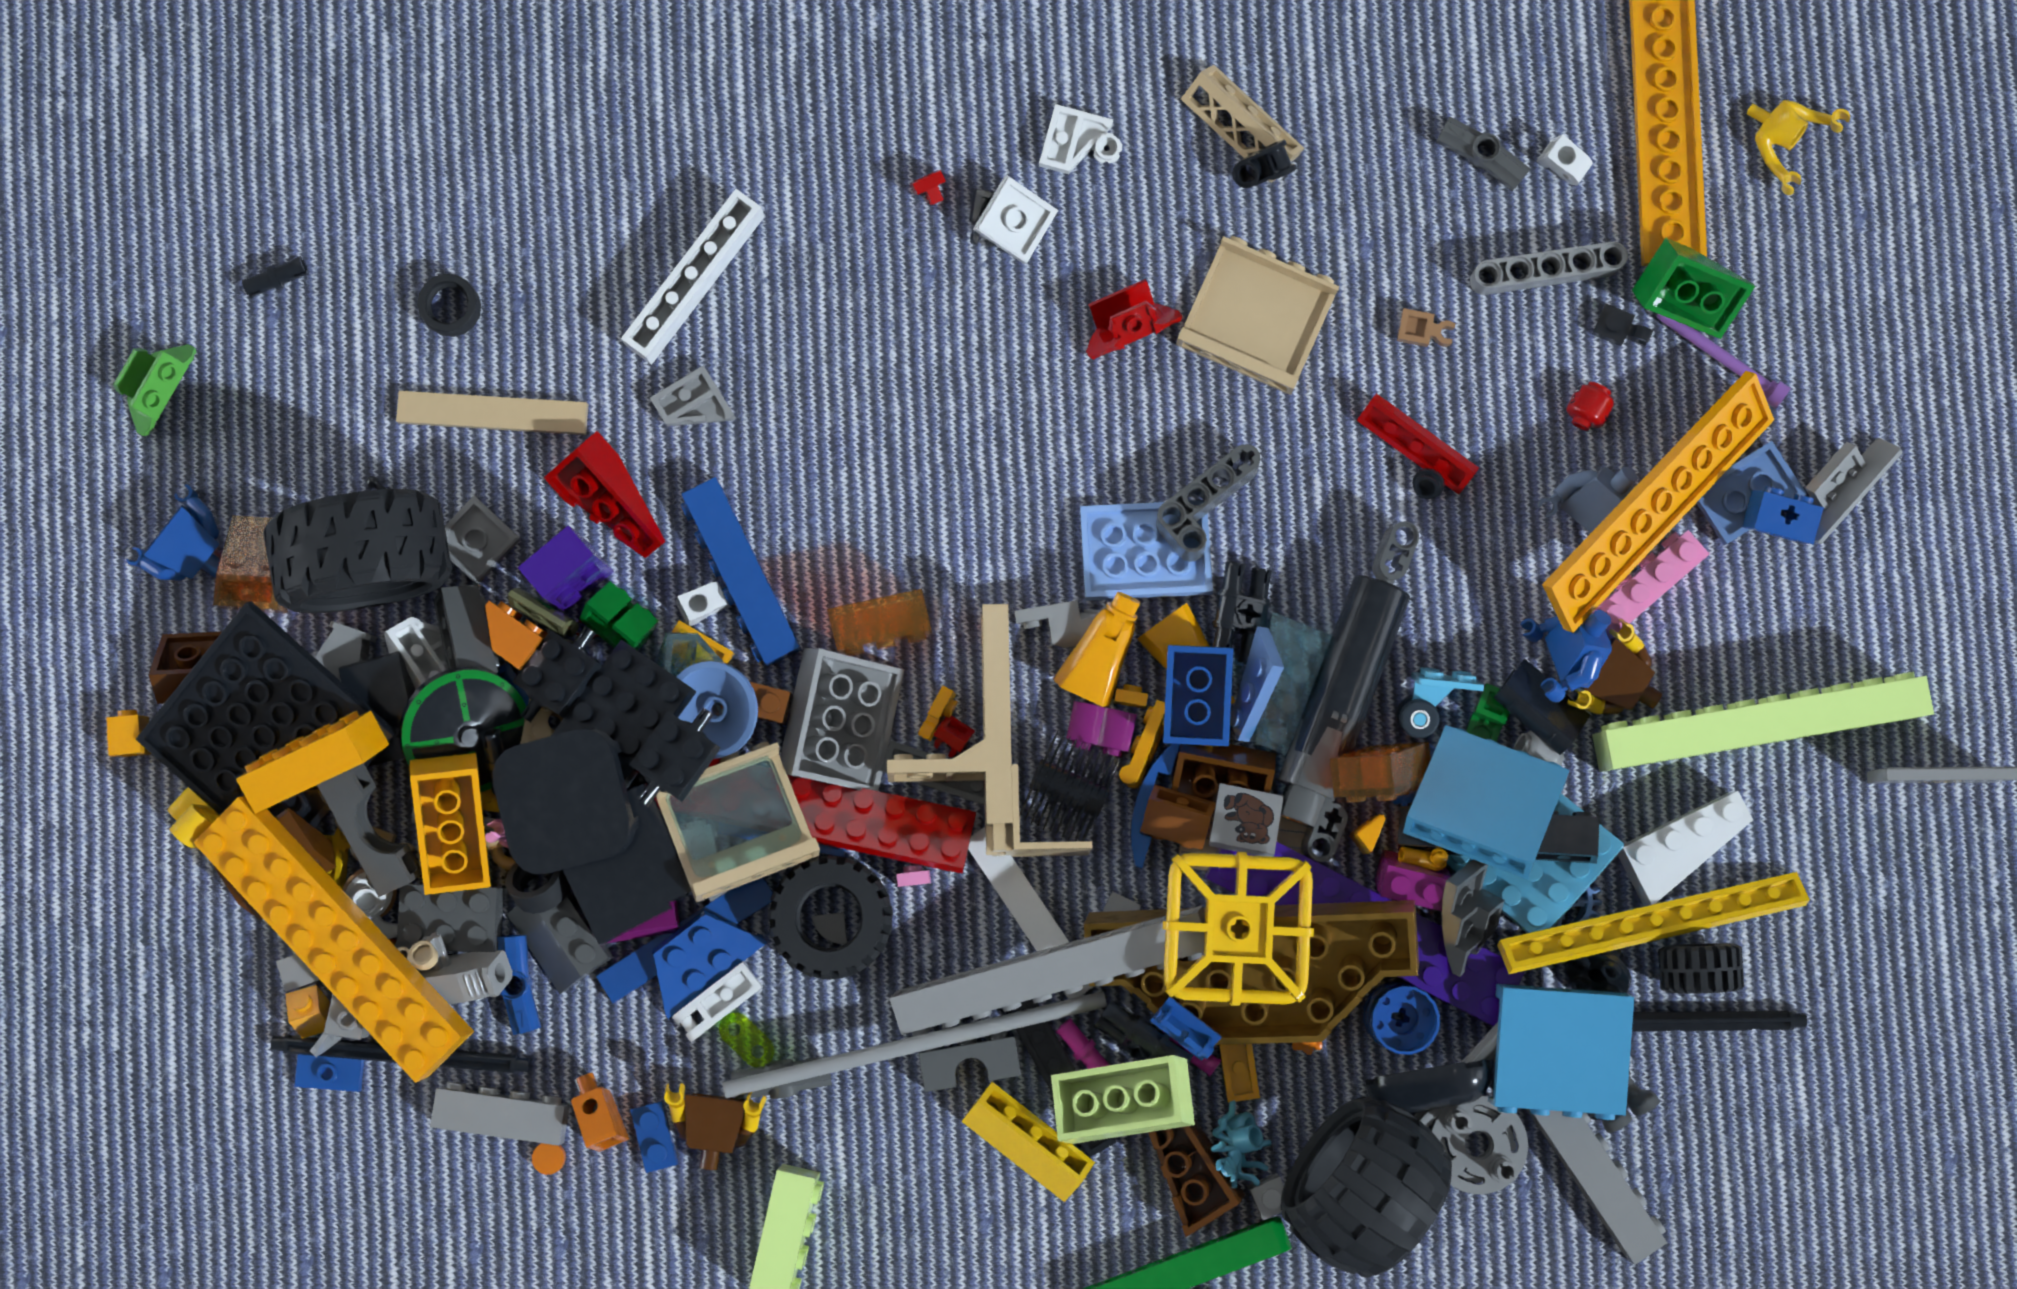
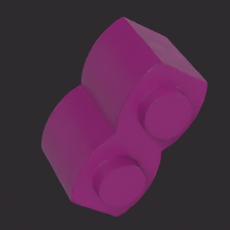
M1074 701L1066 740L1070 737V741H1072L1071 747L1076 741L1074 747L1076 749H1079L1083 742L1081 750H1086L1089 745L1088 751H1090L1091 746L1103 748L1102 754L1106 755L1108 753V756L1114 755V757L1121 758L1122 752L1129 753L1137 714Z

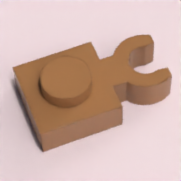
M1403 308L1396 341L1428 347L1430 339H1434L1438 345L1448 347L1452 344V339L1444 338L1441 330H1453L1455 323L1446 320L1436 324L1433 323L1435 314Z

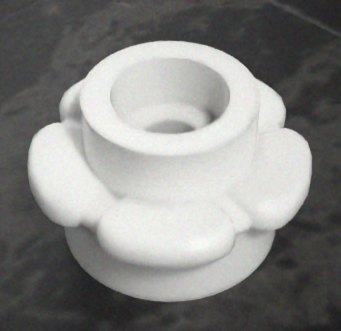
M1108 132L1102 133L1100 137L1094 139L1096 143L1092 150L1097 161L1113 163L1119 159V152L1122 151L1120 139ZM1104 146H1109L1110 150L1105 151Z

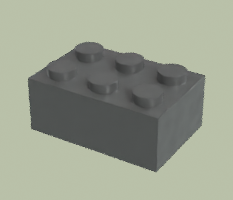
M407 884L400 887L396 948L407 947L410 950L415 943L422 941L424 937L438 932L439 935L441 934L447 951H498L497 937L502 936L504 889L488 887L425 895L423 885Z

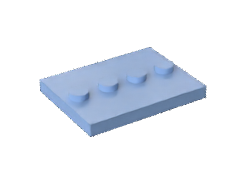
M1203 500L1189 501L1195 506L1204 503ZM1164 502L1080 506L1085 601L1112 600L1118 591L1133 598L1212 595L1213 584L1208 514L1197 521L1206 533L1207 541L1204 554L1200 559L1189 562L1179 557L1157 529V513L1159 507ZM1172 514L1166 515L1163 518L1170 525L1180 521L1178 517ZM1193 538L1183 541L1184 545L1191 549L1197 548L1200 545Z

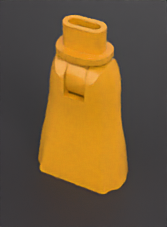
M1118 591L1113 601L1107 602L1106 608L1102 609L1092 620L1079 643L1053 678L1054 682L1062 689L1099 706L1108 707L1133 638L1135 621L1138 617L1135 613L1140 605V601Z
M1187 603L1137 639L1166 669L1168 645L1210 647ZM1231 696V704H1233L1236 700Z

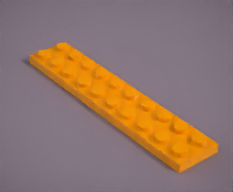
M1629 0L1641 266H1648L1665 238L1690 247L1707 257L1695 0Z
M1745 371L1542 584L1564 630L1574 633L1774 421L1756 373Z

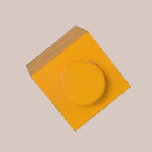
M137 710L117 711L118 716L106 717L108 756L120 758L151 755L136 740L149 723V717L138 715Z
M317 985L286 993L288 1022L301 1038L323 1033L330 1001Z

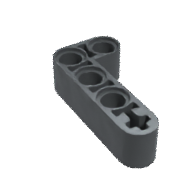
M1242 444L1236 447L1159 507L1156 521L1157 529L1183 560L1189 562L1196 561L1204 554L1207 541L1206 533L1197 521L1256 476L1260 463V453L1257 448L1249 444ZM1241 460L1242 462H1244V464H1242L1239 467V462ZM1216 477H1223L1228 481V485L1220 487L1214 484L1212 480ZM1199 496L1203 499L1204 503L1195 506L1188 501V498ZM1172 514L1178 517L1180 521L1170 525L1163 518L1166 515ZM1193 538L1200 545L1197 548L1191 549L1186 547L1183 541Z

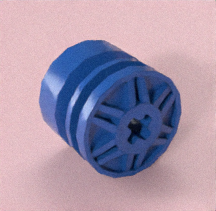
M1390 981L1377 986L1369 993L1363 1005L1362 1020L1366 1032L1375 1042L1396 1054L1412 1055L1423 1051L1434 1041L1439 1031L1440 1014L1434 1000L1428 993L1406 982ZM1400 1010L1404 1014L1403 1020L1398 1019L1396 1021L1391 1018L1393 1012L1398 1013Z

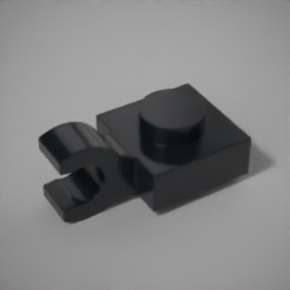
M1605 303L1592 335L1618 346H1622L1626 338L1645 347L1651 338L1653 330L1645 326L1632 324L1635 315Z

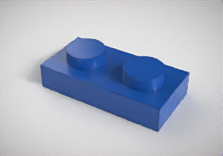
M664 1101L630 1109L645 1172L648 1173L678 1165L679 1162Z

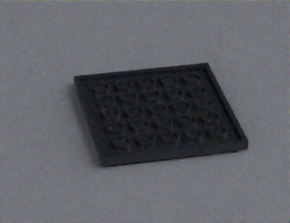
M249 601L243 605L138 735L136 740L221 815L237 797L245 796L236 780L247 772L244 766L259 759L260 756L276 748L279 750L285 747L287 743L301 736L306 737L329 723L332 725L338 722L340 718L354 711H357L360 716L371 710L388 743L397 731L258 606ZM377 753L372 758L364 762L366 768L372 763V761L378 756L379 753ZM317 785L267 808L274 817L290 808L315 829L331 811L328 804L321 799Z

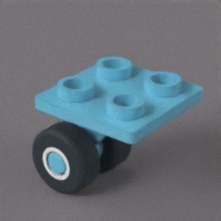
M1421 667L1420 673L1412 672L1411 679L1414 680L1413 696H1409L1399 703L1396 709V721L1400 728L1409 736L1426 738L1436 731L1439 724V714L1435 706L1454 688L1484 691V684L1476 679L1477 676L1471 675V672L1454 670L1452 671V676L1444 675L1439 669Z

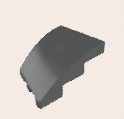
M1474 859L1446 880L1443 894L1442 931L1444 945L1452 973L1459 977L1465 972V965L1469 954L1477 955L1486 940L1490 938L1498 927L1505 901L1482 889L1488 865Z

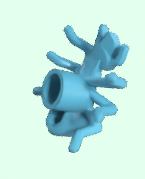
M1233 1100L1229 1102L1228 1113L1218 1120L1219 1126L1212 1132L1213 1136L1222 1141L1219 1144L1213 1145L1211 1151L1228 1152V1157L1216 1161V1170H1221L1225 1177H1230L1232 1188H1237V1179L1250 1180L1255 1186H1259L1260 1181L1253 1174L1243 1173L1241 1167L1260 1168L1263 1171H1267L1269 1167L1261 1162L1246 1161L1245 1154L1270 1146L1272 1143L1270 1140H1263L1262 1132L1256 1125L1255 1118L1251 1113L1243 1112L1235 1115L1236 1102Z

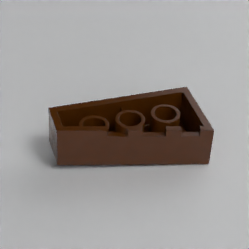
M1195 1117V1125L1148 1132L1152 1145L1157 1151L1163 1176L1167 1179L1171 1190L1173 1204L1176 1211L1178 1210L1182 1221L1185 1237L1237 1206L1245 1197V1193L1238 1183L1237 1188H1232L1230 1177H1225L1221 1170H1216V1161L1222 1158L1218 1152L1211 1151L1213 1145Z

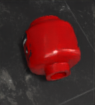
M1591 381L1587 385L1578 386L1567 405V413L1573 419L1571 423L1584 431H1589L1590 428L1603 427L1614 406V400L1610 396L1611 391L1605 386Z

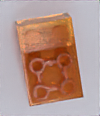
M232 516L216 572L214 606L225 610H240L245 603L252 601L263 612L288 613L287 608L275 601L264 541V527L272 518Z

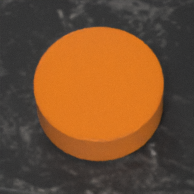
M541 1143L532 1154L534 1168L544 1175L558 1172L566 1161V1153L561 1145Z

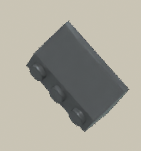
M570 891L562 902L546 912L532 914L524 912L516 906L507 914L519 934H527V946L559 994H562L614 958L606 944H598L581 907Z

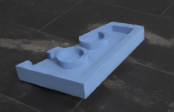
M1259 626L1256 628L1236 702L1231 711L1230 725L1233 727L1238 741H1250L1284 669L1269 628Z

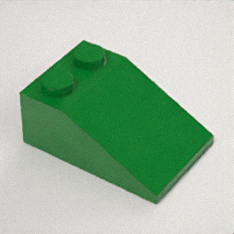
M1665 238L1635 284L1632 292L1643 308L1721 339L1756 286L1694 249Z

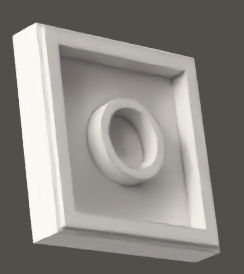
M1007 175L1002 179L973 230L1021 263L1026 264L1058 210Z

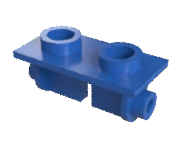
M1169 997L1150 1019L1153 1024L1166 1032L1201 1061L1204 1058L1207 1059L1214 1051L1213 1047L1222 1038L1220 1034L1172 997Z

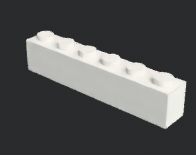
M735 189L622 336L621 340L626 347L652 365L765 216L761 206L739 190Z

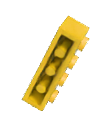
M993 1082L990 1083L961 1121L1063 1202L1080 1186L1095 1164V1161L1073 1144L1058 1141L1057 1132Z

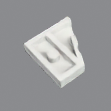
M1055 104L1039 166L1070 174L1091 151L1096 143L1094 139L1111 129L1113 119Z

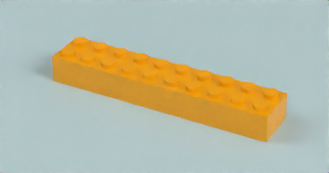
M237 797L193 842L415 1083L429 1077L474 1032L267 808L254 814L246 797Z

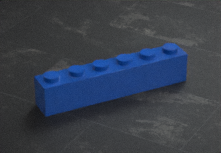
M714 477L682 493L685 502L680 504L688 521L694 519L699 529L694 534L702 550L708 547L713 557L708 560V563L716 578L722 576L727 586L722 591L729 605L736 604L741 614L736 617V620L744 634L750 632L754 644L750 645V648L757 662L763 660L769 667L801 651L802 648L717 478Z

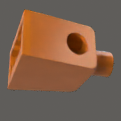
M593 1073L576 1078L575 1083L580 1095L572 1098L571 1103L586 1148L601 1152L630 1140L610 1090L598 1087ZM598 1104L597 1110L593 1113L594 1106Z

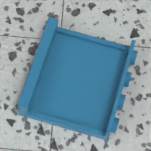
M1445 725L1408 812L1403 833L1528 880L1570 770L1561 767L1555 762H1547L1530 756L1527 752L1505 747L1494 740L1472 735L1464 729Z
M1496 984L1495 997L1500 999L1493 1097L1488 1096V1102L1497 1107V1111L1503 1113H1517V1108L1530 1109L1531 1114L1543 1116L1550 1115V1110L1562 1111L1563 1116L1582 1118L1583 1113H1595V1118L1602 1120H1615V1115L1626 1116L1634 996L1622 992Z

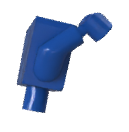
M185 484L184 486L189 490L188 496L181 498L177 493L174 495L175 499L183 505L178 508L146 550L138 547L132 548L139 554L137 561L127 558L126 562L129 565L140 567L159 580L182 581L186 577L192 579L200 569L217 579L227 566V563L213 554L220 544L217 539L220 531L212 511L198 498V493L191 486Z
M1596 610L1574 633L1564 630L1557 616L1545 619V623L1538 624L1530 618L1521 622L1520 626L1522 628L1531 630L1523 634L1531 642H1538L1544 633L1548 632L1545 640L1561 682L1558 683L1554 678H1547L1541 683V688L1546 692L1545 696L1550 701L1560 702L1565 697L1566 690L1568 689L1572 692L1580 687L1589 688L1593 681L1599 677L1601 668L1612 650L1606 628L1611 623V618L1606 612Z

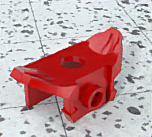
M1147 280L1139 281L1088 304L1096 330L1089 341L1086 353L1089 358L1095 360L1107 353L1125 349L1124 346L1152 333L1158 334L1168 326L1181 322L1182 314L1179 310L1155 304Z

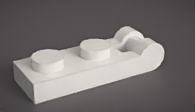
M742 962L679 1010L672 1018L677 1025L681 1023L687 1031L686 1037L692 1043L762 989L763 986L745 962ZM696 1010L705 1019L700 1024H697L691 1016Z

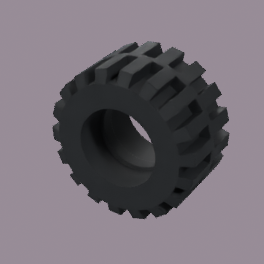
M1698 943L1668 945L1658 949L1660 989L1665 992L1679 994L1722 993L1737 991L1744 987L1741 946L1732 943Z

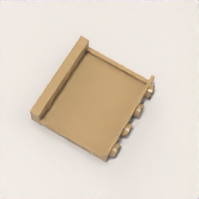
M1223 236L1189 316L1177 338L1176 345L1291 395L1339 286L1335 285L1334 280L1326 275L1317 274V276L1305 272V267L1296 262L1289 261L1284 263L1277 260V256L1268 250H1254L1248 247V243L1241 238L1231 236L1229 239Z

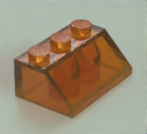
M922 589L827 609L837 650L839 653L845 652V655L848 656L865 653L864 648L875 645L877 650L892 648L896 646L895 641L907 639L908 643L924 641L927 639L926 634L932 633Z

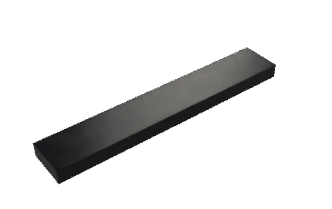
M1033 999L1021 1002L1022 1006L1006 1011V1013L1009 1014L1039 1007V1004L1034 1003ZM1048 1021L1017 1028V1033L1053 1095L1051 1075L1073 1072L1076 1069ZM1114 1138L1082 1142L1080 1145L1085 1154L1090 1158L1113 1145L1116 1141Z

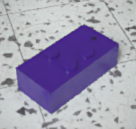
M569 525L517 567L542 598L564 612H567L614 572L595 548Z

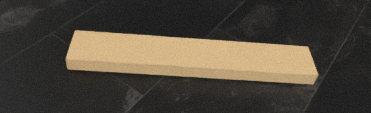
M399 391L396 422L398 424L586 435L589 404L587 402Z

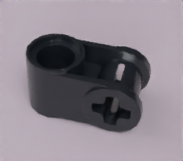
M1285 139L1272 143L1235 164L1232 171L1235 183L1242 188H1251L1295 171L1297 167L1296 164H1292L1285 149L1287 144ZM1247 165L1253 167V169L1255 170V177L1251 176L1248 173L1246 168Z

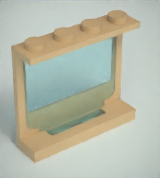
M762 742L753 746L750 749L751 752L739 756L738 753H733L721 758L719 764L706 768L683 802L671 794L661 792L660 790L655 796L696 903L819 856V845L816 838H812L779 756L780 748L777 742L771 745L768 742Z

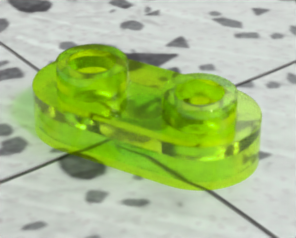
M733 1012L721 1020L719 1034L722 1040L748 1065L762 1067L773 1060L775 1056L773 1041L745 1014ZM732 1023L739 1024L741 1030L738 1035L730 1033L729 1026ZM755 1045H760L764 1049L762 1057H755L753 1055L752 1049Z

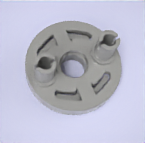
M1482 1095L1478 1100L1468 1104L1446 1107L1430 1127L1433 1134L1443 1144L1444 1152L1449 1155L1445 1138H1443L1446 1137L1447 1146L1451 1154L1449 1156L1452 1161L1450 1185L1463 1192L1478 1195L1494 1193L1511 1184L1522 1171L1528 1154L1527 1133L1519 1116L1516 1113L1499 1112L1500 1114L1488 1109L1491 1108L1497 1111V1107L1488 1102V1096ZM1474 1111L1483 1112V1113L1487 1114L1488 1116H1486V1115H1484V1114H1481V1113L1474 1112ZM1510 1125H1511L1512 1128H1513V1131H1514V1134H1515V1139H1516V1141H1517V1150H1516V1142L1514 1141V1136H1513V1132H1512V1130H1511V1128H1510ZM1475 1131L1483 1132L1489 1142L1488 1149L1480 1156L1470 1155L1465 1148L1467 1136ZM1458 1175H1459L1460 1177L1464 1178V1179L1471 1180L1472 1182L1463 1180V1179L1459 1178Z

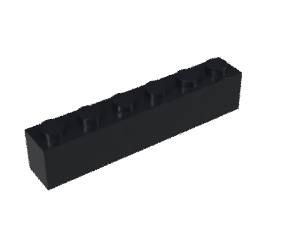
M1413 802L1408 803L1407 806H1400L1398 852L1402 846L1430 852L1435 848H1441L1448 855L1463 856L1404 834L1406 818ZM1554 810L1535 860L1597 864L1600 817H1592V814L1589 812H1574L1572 816L1559 815V812Z

